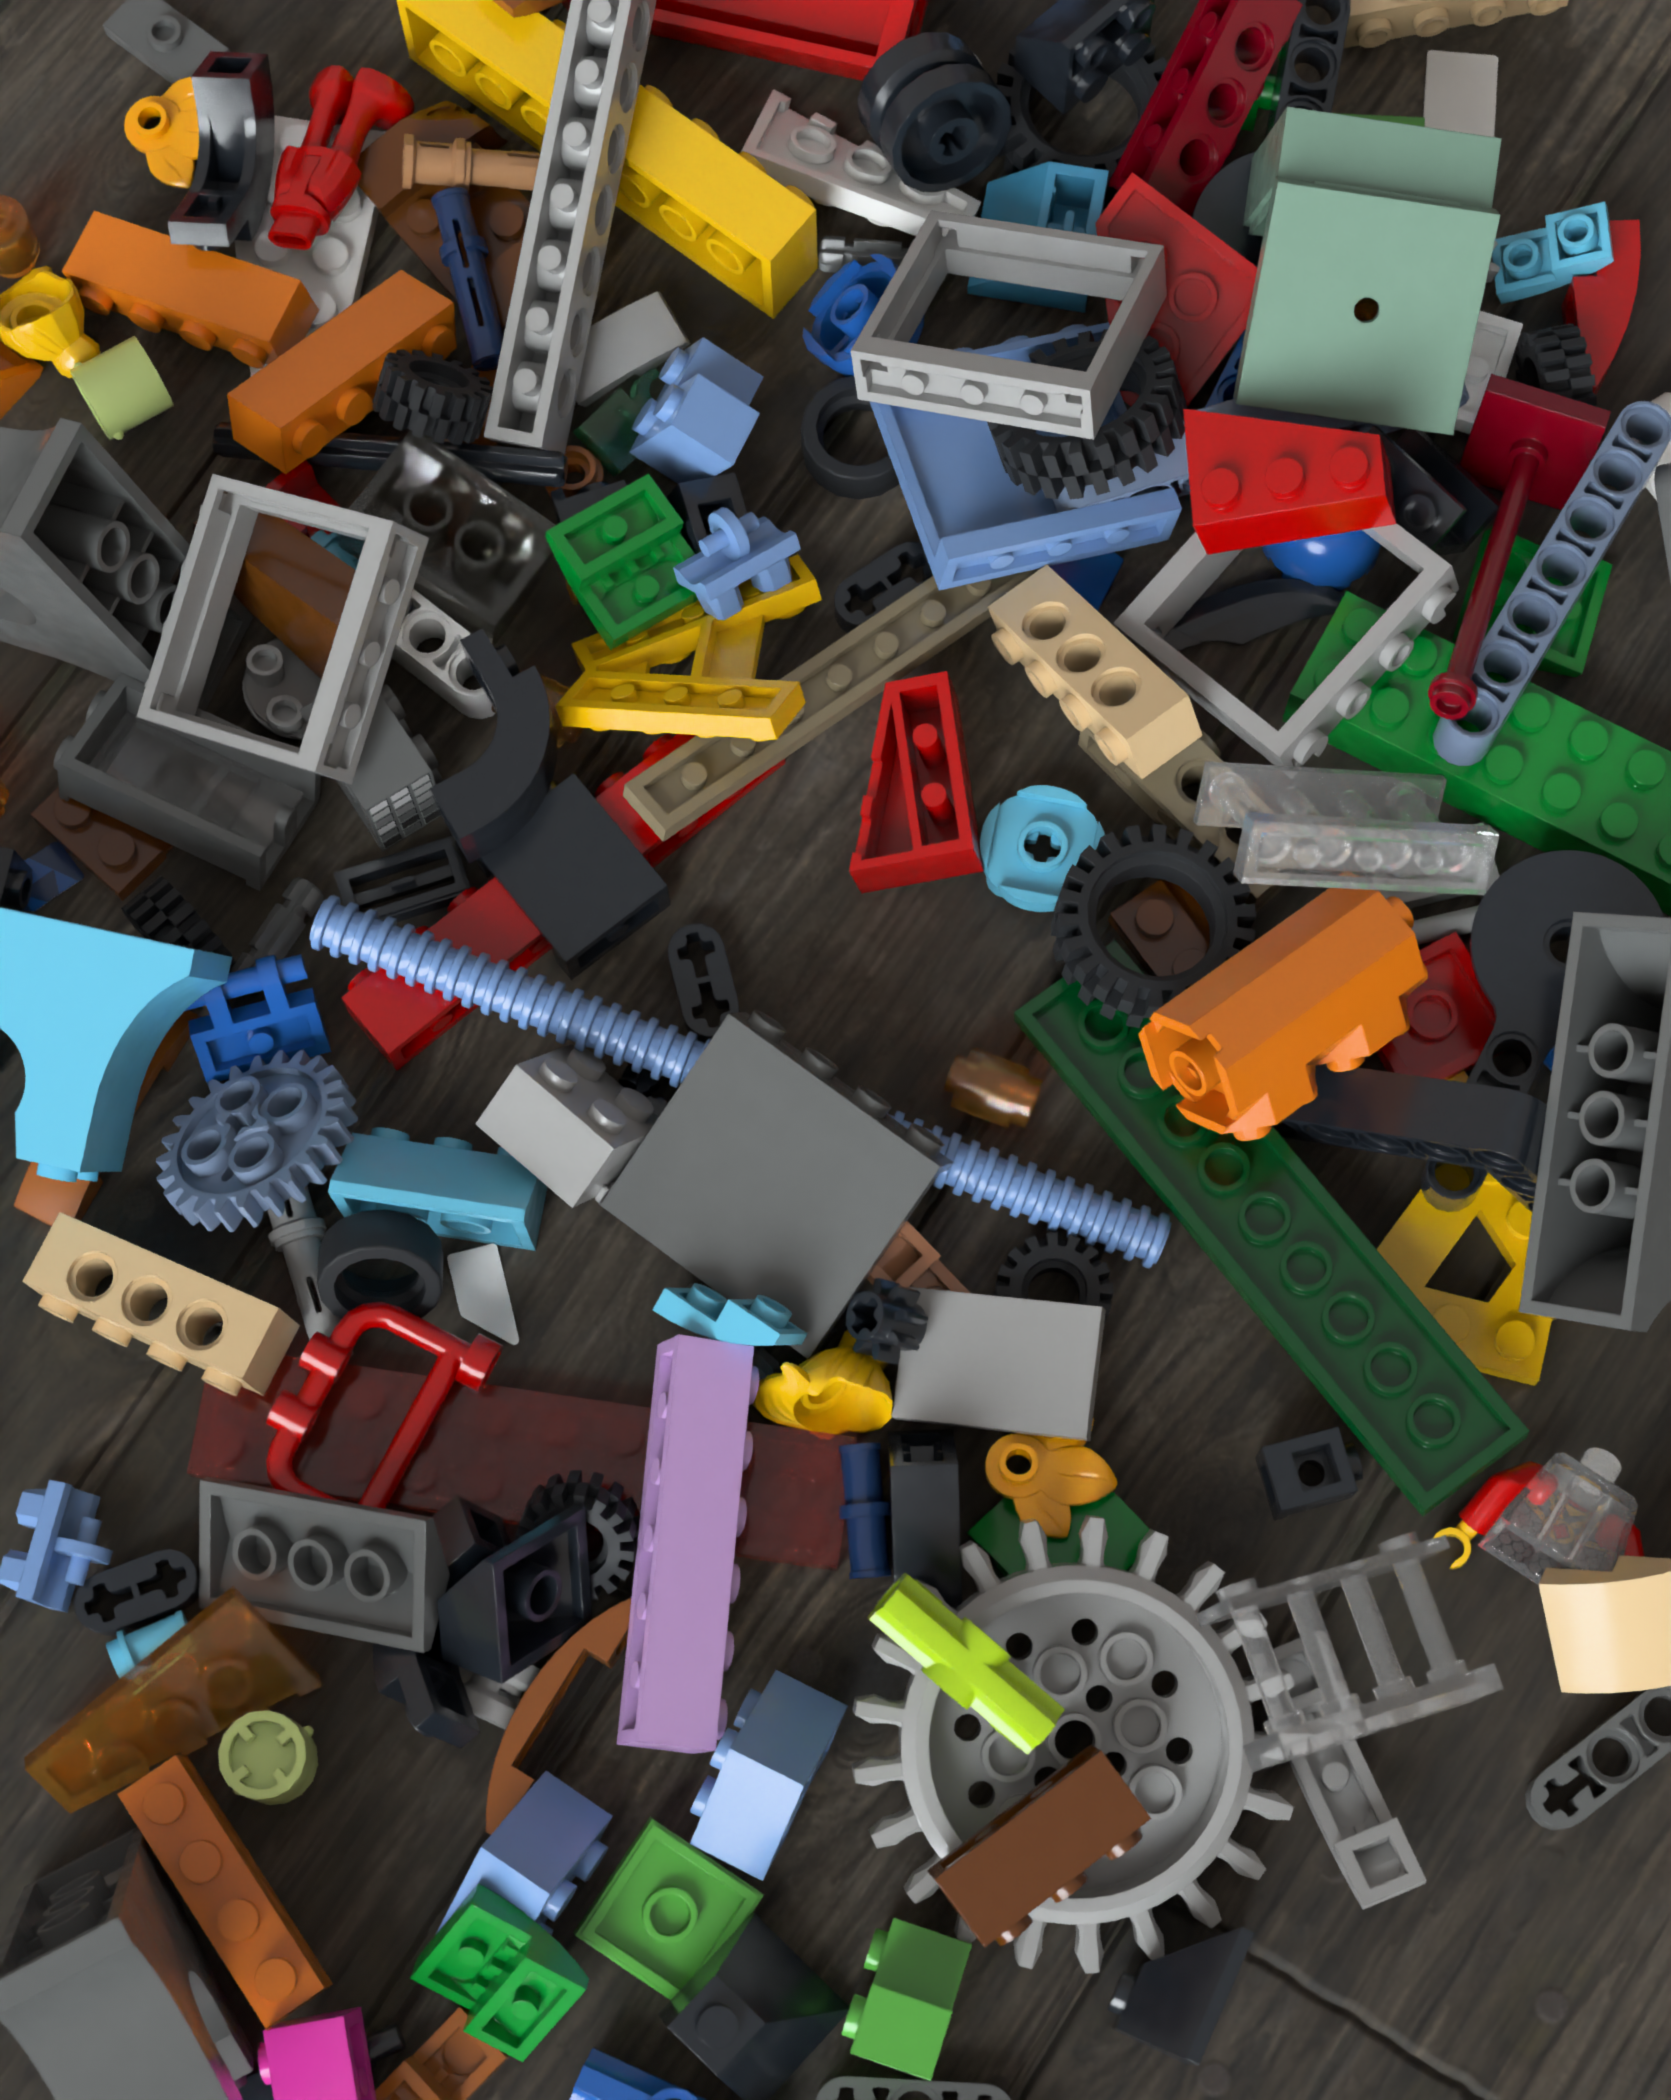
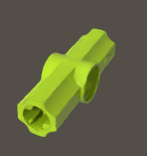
M906 1572L890 1586L868 1616L871 1622L923 1665L920 1670L966 1710L971 1706L989 1722V1725L1027 1755L1049 1735L1065 1710L1057 1701L1009 1661L1012 1656L968 1618L964 1617L962 1620L943 1605V1602Z

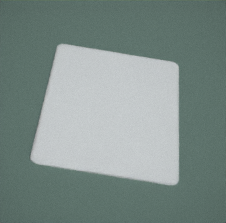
M1428 51L1423 117H1425V127L1494 137L1498 57L1485 54Z

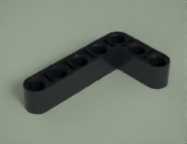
M1327 1064L1316 1065L1315 1068L1318 1096L1310 1103L1301 1106L1277 1125H1272L1279 1135L1284 1138L1485 1169L1521 1204L1532 1212L1547 1105L1529 1094L1508 1088L1365 1068L1334 1072L1327 1067Z

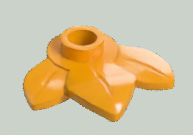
M186 77L176 81L162 96H148L133 104L126 114L124 131L132 146L146 154L150 172L157 180L172 187L188 189L191 187L194 179V160H198L199 127L191 77ZM161 117L160 123L155 128L144 129L150 120Z
M1020 1433L1009 1434L998 1439L990 1447L985 1460V1474L990 1486L1001 1496L1013 1500L1020 1521L1034 1518L1039 1522L1049 1538L1066 1539L1068 1537L1071 1523L1070 1506H1080L1096 1502L1113 1492L1117 1486L1116 1477L1109 1465L1092 1449L1084 1447L1087 1441ZM1021 1455L1029 1460L1031 1468L1025 1474H1013L1008 1470L1006 1461L1012 1456Z

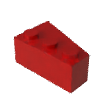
M1183 408L1193 527L1207 555L1396 524L1391 467L1379 434Z

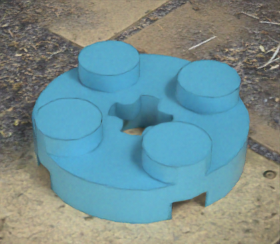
M1035 785L1017 791L1016 796L1007 799L1001 805L999 802L990 811L982 827L980 854L989 889L995 895L1003 897L1008 903L1021 909L1035 912L1054 911L1065 877L1072 864L1076 866L1080 854L1089 845L1096 850L1100 838L1105 835L1100 822L1097 823L1094 815L1087 810V804L1078 795L1066 789L1049 785ZM1039 835H1046L1051 837V847L1060 850V853L1057 857H1048L1046 862H1038L1034 860L1032 853L1025 851L1024 846L1025 844H1036Z

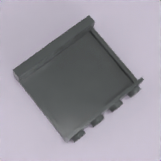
M756 1009L753 1010L751 1015L747 1012L729 1013L600 1206L727 1300L755 1299L757 1295H763L788 1308L792 1313L789 1321L808 1333L802 1345L789 1346L809 1359L818 1352L824 1351L838 1331L834 1326L853 1300L854 1294L865 1283L938 1175L949 1170L954 1162L940 1153L944 1144L934 1134L915 1123H912L907 1129L889 1116L887 1113L891 1109V1105L880 1095L862 1085L853 1090L835 1077L839 1068L826 1056L809 1047H806L802 1053L784 1040L783 1036L787 1032L786 1029L772 1017Z

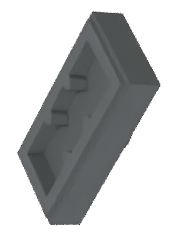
M126 0L103 24L105 33L110 39L172 85L180 79L191 77L210 51L230 52L229 48L163 0Z

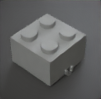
M574 1044L516 1064L476 1122L480 1129L572 1208L593 1198L599 1204L602 1203L659 1118L653 1113L654 1107L644 1095L634 1089L624 1088L605 1072L606 1066L601 1059L594 1057V1053L588 1049H585L583 1052L576 1050Z

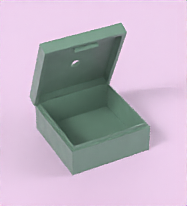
M1287 107L1252 156L1243 226L1250 227L1249 235L1263 236L1233 394L1235 403L1453 435L1500 219L1499 212L1493 209L1492 205L1502 138ZM1363 298H1372L1378 303V312L1369 321H1361L1354 315L1356 303Z

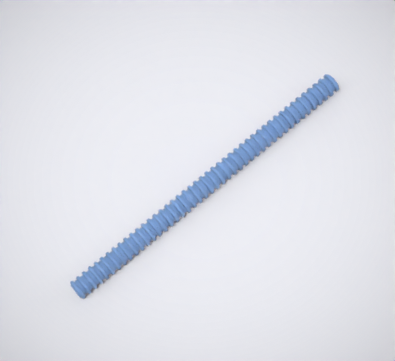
M331 895L323 901L311 928L309 939L311 941V948L320 951L325 946L330 948V955L335 958L345 954L349 956L348 960L351 964L358 965L361 961L368 963V970L374 973L380 968L385 969L388 978L394 980L399 975L405 977L406 985L414 987L419 982L424 984V991L429 994H433L436 989L443 992V999L452 1001L455 997L462 999L463 1007L471 1008L473 1004L481 1006L480 1011L484 1015L489 1016L492 1011L500 1013L499 1019L502 1022L508 1023L513 1018L519 1021L518 1027L523 1030H527L531 1025L537 1028V1035L546 1037L548 1033L555 1034L557 1043L564 1045L567 1040L575 1042V1049L581 1052L586 1047L594 1049V1057L602 1059L607 1054L613 1057V1064L621 1066L625 1061L632 1064L631 1070L633 1072L640 1073L642 1069L651 1071V1079L658 1081L662 1075L669 1078V1085L675 1088L684 1081L711 1040L709 1038L706 1043L697 1041V1033L691 1031L687 1036L678 1033L679 1027L670 1024L668 1029L660 1027V1020L655 1017H651L649 1022L640 1019L641 1012L632 1010L630 1015L621 1012L622 1005L616 1002L611 1007L603 1005V998L597 995L592 1000L584 998V990L576 988L571 993L565 990L566 984L561 981H557L554 986L546 983L547 976L538 974L536 978L529 977L527 968L520 966L517 971L509 969V962L501 959L495 964L490 962V954L482 952L477 957L472 955V949L467 945L456 949L453 947L451 939L444 938L441 942L435 941L433 932L426 930L422 935L415 933V926L407 923L401 928L396 926V918L391 916L386 917L384 921L378 919L377 911L369 909L366 913H362L359 911L357 903L350 902L347 906L341 905L340 897L336 895ZM897 1111L895 1116L888 1114L907 1129L912 1124L904 1120L905 1113ZM916 1118L914 1123L923 1127L924 1120ZM935 1125L932 1130L925 1128L943 1142L944 1147L940 1153L954 1162L949 1170L938 1175L934 1181V1187L942 1189L944 1184L952 1186V1193L957 1196H961L963 1191L972 1194L971 1201L978 1204L982 1198L991 1201V1209L998 1211L1001 1206L1010 1209L1009 1215L1017 1218L1020 1213L1029 1216L1028 1223L1036 1225L1039 1220L1048 1223L1047 1230L1051 1232H1056L1058 1227L1067 1230V1238H1069V1235L1075 1237L1080 1235L1085 1237V1245L1093 1247L1096 1242L1104 1245V1252L1112 1254L1115 1249L1123 1252V1259L1129 1262L1135 1256L1142 1259V1266L1148 1269L1159 1260L1172 1224L1169 1214L1162 1212L1159 1217L1151 1214V1207L1142 1205L1140 1210L1131 1207V1199L1124 1197L1120 1203L1112 1200L1113 1193L1105 1190L1102 1195L1094 1193V1185L1086 1183L1081 1188L1074 1185L1075 1178L1067 1176L1064 1181L1055 1178L1056 1171L1050 1168L1046 1173L1037 1171V1164L1029 1161L1027 1166L1018 1164V1156L1010 1154L1008 1159L999 1156L1000 1150L995 1147H991L989 1152L979 1149L981 1145L979 1141L972 1140L970 1145L961 1142V1134L954 1132L950 1138L942 1134L943 1128Z

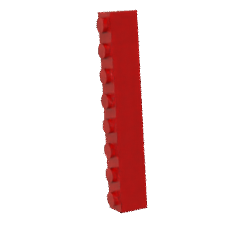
M665 734L647 748L643 754L644 760L627 774L617 772L608 777L597 788L594 796L654 868L786 763L785 759L664 842L623 797L624 786L627 782L697 735L676 734L673 737L671 734ZM495 877L479 890L477 887H471L460 893L448 906V914L430 928L421 926L415 931V933L420 935L426 930L433 932L434 940L441 942L444 938L451 939L453 947L456 949L467 945L471 947L472 955L477 957L482 952L490 954V962L495 964L501 959L509 962V969L517 971L520 966L528 968L552 949V946ZM368 968L362 970L349 983V992L341 997L350 1016L396 1071L479 1006L473 1004L471 1008L463 1007L462 999L455 997L452 1001L443 999V992L437 989L433 994H429L424 991V984L419 982L414 987L408 986L405 983V977L400 975L394 980L390 979L386 975V970L382 968L375 973L369 971Z

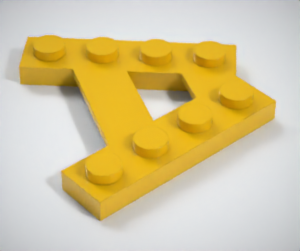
M797 554L789 558L792 582L780 589L764 593L753 587L751 579L738 585L744 605L741 611L726 620H718L707 614L699 600L612 650L609 649L599 633L572 643L575 657L583 674L555 705L562 726L591 728L594 731L610 729L643 731L650 735L675 733L697 735L701 738L723 736L750 738L754 741L777 740L805 705L806 701L799 681L755 679L764 627L768 621L794 617L801 613L806 606L821 601L822 598L815 577ZM696 650L691 676L649 674L650 668L659 664L680 662L686 659L692 651Z
M1463 1071L1448 1080L1466 1083L1469 1077ZM1443 1164L1435 1170L1437 1181L1445 1189L1459 1191L1470 1185L1468 1174L1459 1165ZM1489 1173L1476 1198L1469 1206L1460 1211L1446 1212L1436 1209L1427 1202L1420 1189L1376 1250L1479 1372L1535 1386L1540 1379L1551 1322L1557 1318L1519 1312L1532 1212ZM1476 1215L1512 1269L1488 1303L1425 1287Z

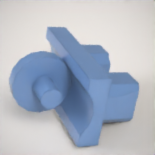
M721 507L709 515L708 522L712 534L699 540L701 552L673 567L678 584L696 593L704 611L718 620H726L742 610L744 602L738 587L741 583L751 579L753 587L765 593L776 591L792 582L789 556L801 550L796 533L791 530L786 533L781 532L768 518L763 516L757 519L752 512L737 518L728 508Z
M49 1480L47 1489H26L22 1491L16 1511L18 1524L35 1529L28 1553L10 1549L3 1556L0 1566V1584L17 1591L15 1597L52 1610L68 1613L75 1585L84 1586L90 1562L109 1565L113 1551L95 1545L102 1521L95 1519L101 1497L78 1490L68 1483Z

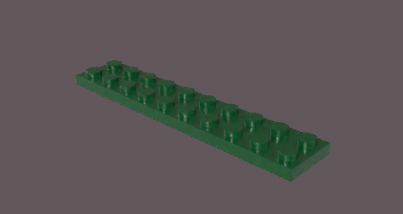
M1116 940L1106 946L1111 956L1126 968L1144 974ZM1063 977L1014 1012V1021L1422 1517L1527 1437L1529 1433L1528 1428L1273 1126L1271 1131L1260 1139L1240 1141L1234 1137L1233 1132L1219 1134L1184 1117L1175 1106L1184 1099L1181 1093L1173 1084L1163 1091L1151 1076L1138 1035L1142 1028L1151 1022L1149 1018L1143 1019L1140 1028L1127 1026L1128 1014L1116 1010L1113 1019L1110 1020L1099 1014L1104 1004L1095 997L1087 1006L1078 997L1082 986L1078 980L1068 986Z

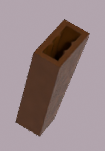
M258 513L233 594L305 665L322 679L356 570L282 518ZM198 519L193 522V532L195 531Z

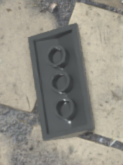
M211 1477L200 1480V1609L421 1653L431 1649L439 1620L437 1600L446 1593L450 1577L432 1517Z

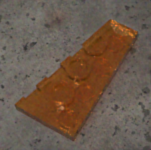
M232 1586L25 1756V1770L71 1814L142 1778L149 1773L150 1766L178 1752L185 1756L207 1745L208 1737L231 1726L235 1720L250 1712L269 1710V1706L296 1692L301 1697L321 1687L320 1677L251 1603Z

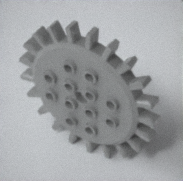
M1085 1516L1079 1531L1080 1556L1077 1562L1051 1564L1047 1554V1536L1039 1522L1034 1518L1020 1521L1018 1541L1025 1556L1026 1568L1001 1579H998L994 1573L988 1554L970 1540L959 1546L962 1566L974 1579L978 1591L956 1608L949 1606L935 1587L918 1580L961 1620L964 1617L968 1618L1005 1651L1006 1642L1011 1635L1023 1633L1028 1636L1030 1649L1027 1654L1019 1658L1011 1657L1009 1661L1065 1709L1049 1735L1028 1755L1019 1747L1016 1748L997 1732L971 1706L966 1710L920 1670L923 1667L922 1664L886 1634L877 1633L871 1646L886 1663L903 1667L911 1672L903 1700H890L876 1694L856 1696L853 1704L854 1714L869 1723H889L899 1726V1753L886 1757L868 1756L853 1763L852 1770L855 1783L876 1786L894 1780H901L904 1783L910 1805L898 1813L882 1817L868 1830L876 1848L896 1845L907 1836L916 1832L923 1831L935 1853L925 1864L912 1872L904 1885L906 1894L915 1904L932 1896L939 1888L927 1872L929 1868L1035 1788L1034 1777L1040 1768L1050 1766L1058 1770L1071 1760V1758L1060 1755L1055 1746L1056 1733L1064 1723L1073 1720L1086 1723L1092 1732L1091 1745L1102 1750L1104 1755L1109 1752H1118L1123 1756L1124 1765L1118 1774L1151 1819L1139 1828L1143 1837L1133 1848L1114 1860H1109L1105 1854L1084 1870L1088 1880L1075 1893L1058 1903H1055L1050 1897L1029 1913L1033 1919L1032 1924L1015 1938L1013 1942L1015 1960L1018 1965L1033 1969L1042 1952L1043 1933L1047 1922L1076 1925L1074 1951L1086 1974L1100 1973L1104 1954L1100 1939V1925L1104 1922L1130 1917L1135 1941L1151 1960L1165 1956L1163 1933L1154 1920L1152 1908L1176 1894L1182 1896L1190 1914L1212 1929L1222 1919L1214 1898L1200 1887L1196 1878L1216 1857L1228 1862L1238 1874L1259 1880L1266 1870L1251 1848L1235 1842L1230 1837L1242 1810L1256 1812L1269 1820H1290L1294 1808L1275 1791L1257 1789L1250 1786L1254 1757L1272 1756L1284 1759L1302 1754V1739L1295 1734L1281 1729L1264 1732L1254 1731L1250 1705L1259 1699L1278 1697L1294 1687L1292 1675L1285 1669L1266 1668L1252 1676L1242 1678L1231 1656V1653L1236 1648L1256 1639L1268 1625L1261 1612L1252 1609L1237 1614L1225 1626L1214 1631L1209 1623L1198 1614V1611L1206 1599L1217 1591L1225 1572L1214 1563L1207 1561L1192 1572L1186 1585L1176 1595L1155 1583V1576L1167 1555L1168 1536L1153 1529H1150L1139 1542L1136 1559L1129 1571L1104 1565V1550L1108 1534L1105 1520L1100 1516ZM1084 1618L1092 1620L1095 1625V1635L1092 1640L1087 1643L1075 1642L1072 1637V1627L1075 1622ZM1160 1671H1170L1175 1679L1174 1688L1166 1695L1155 1694L1151 1686L1154 1675ZM1103 1685L1109 1691V1702L1102 1709L1095 1710L1089 1708L1086 1703L1088 1690L1093 1686ZM964 1714H971L979 1722L977 1733L971 1738L958 1737L954 1731L956 1720ZM1176 1737L1185 1738L1189 1744V1752L1181 1761H1171L1166 1755L1167 1744ZM978 1781L988 1782L993 1788L992 1798L983 1805L973 1804L968 1798L970 1787ZM958 1914L954 1933L957 1939L971 1944L976 1937Z

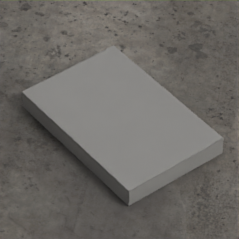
M909 1287L921 1293L917 1304L925 1311L926 1316H928L925 1336L919 1344L920 1348L917 1351L900 1350L892 1412L893 1418L904 1421L1090 1441L1106 1313L1102 1306Z

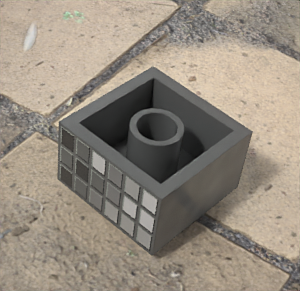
M387 684L382 686L352 785L335 780L382 852L441 817L430 788L444 781L437 770L439 763L421 734L413 736L403 719L406 717V713ZM315 701L300 709L306 726Z

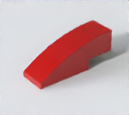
M1640 219L1609 221L1614 262L1588 276L1573 277L1562 303L1563 324L1578 326L1581 330L1580 337L1584 336L1586 340V354L1591 355L1593 363L1590 366L1591 375L1595 374L1596 385L1592 386L1595 395L1604 382L1626 331L1637 293L1641 259Z

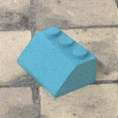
M381 1127L372 1128L371 1135L351 1134L353 1141L346 1145L341 1156L343 1161L337 1164L330 1179L328 1189L330 1197L343 1217L360 1211L386 1209L414 1216L428 1224L437 1236L536 1251L547 1186L502 1147L498 1148L497 1154L472 1151L473 1145L471 1143L456 1138L437 1137L435 1138L434 1145L409 1141L410 1136L407 1133Z

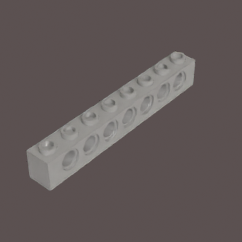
M571 0L484 432L485 438L505 447L559 451L565 455L657 0Z

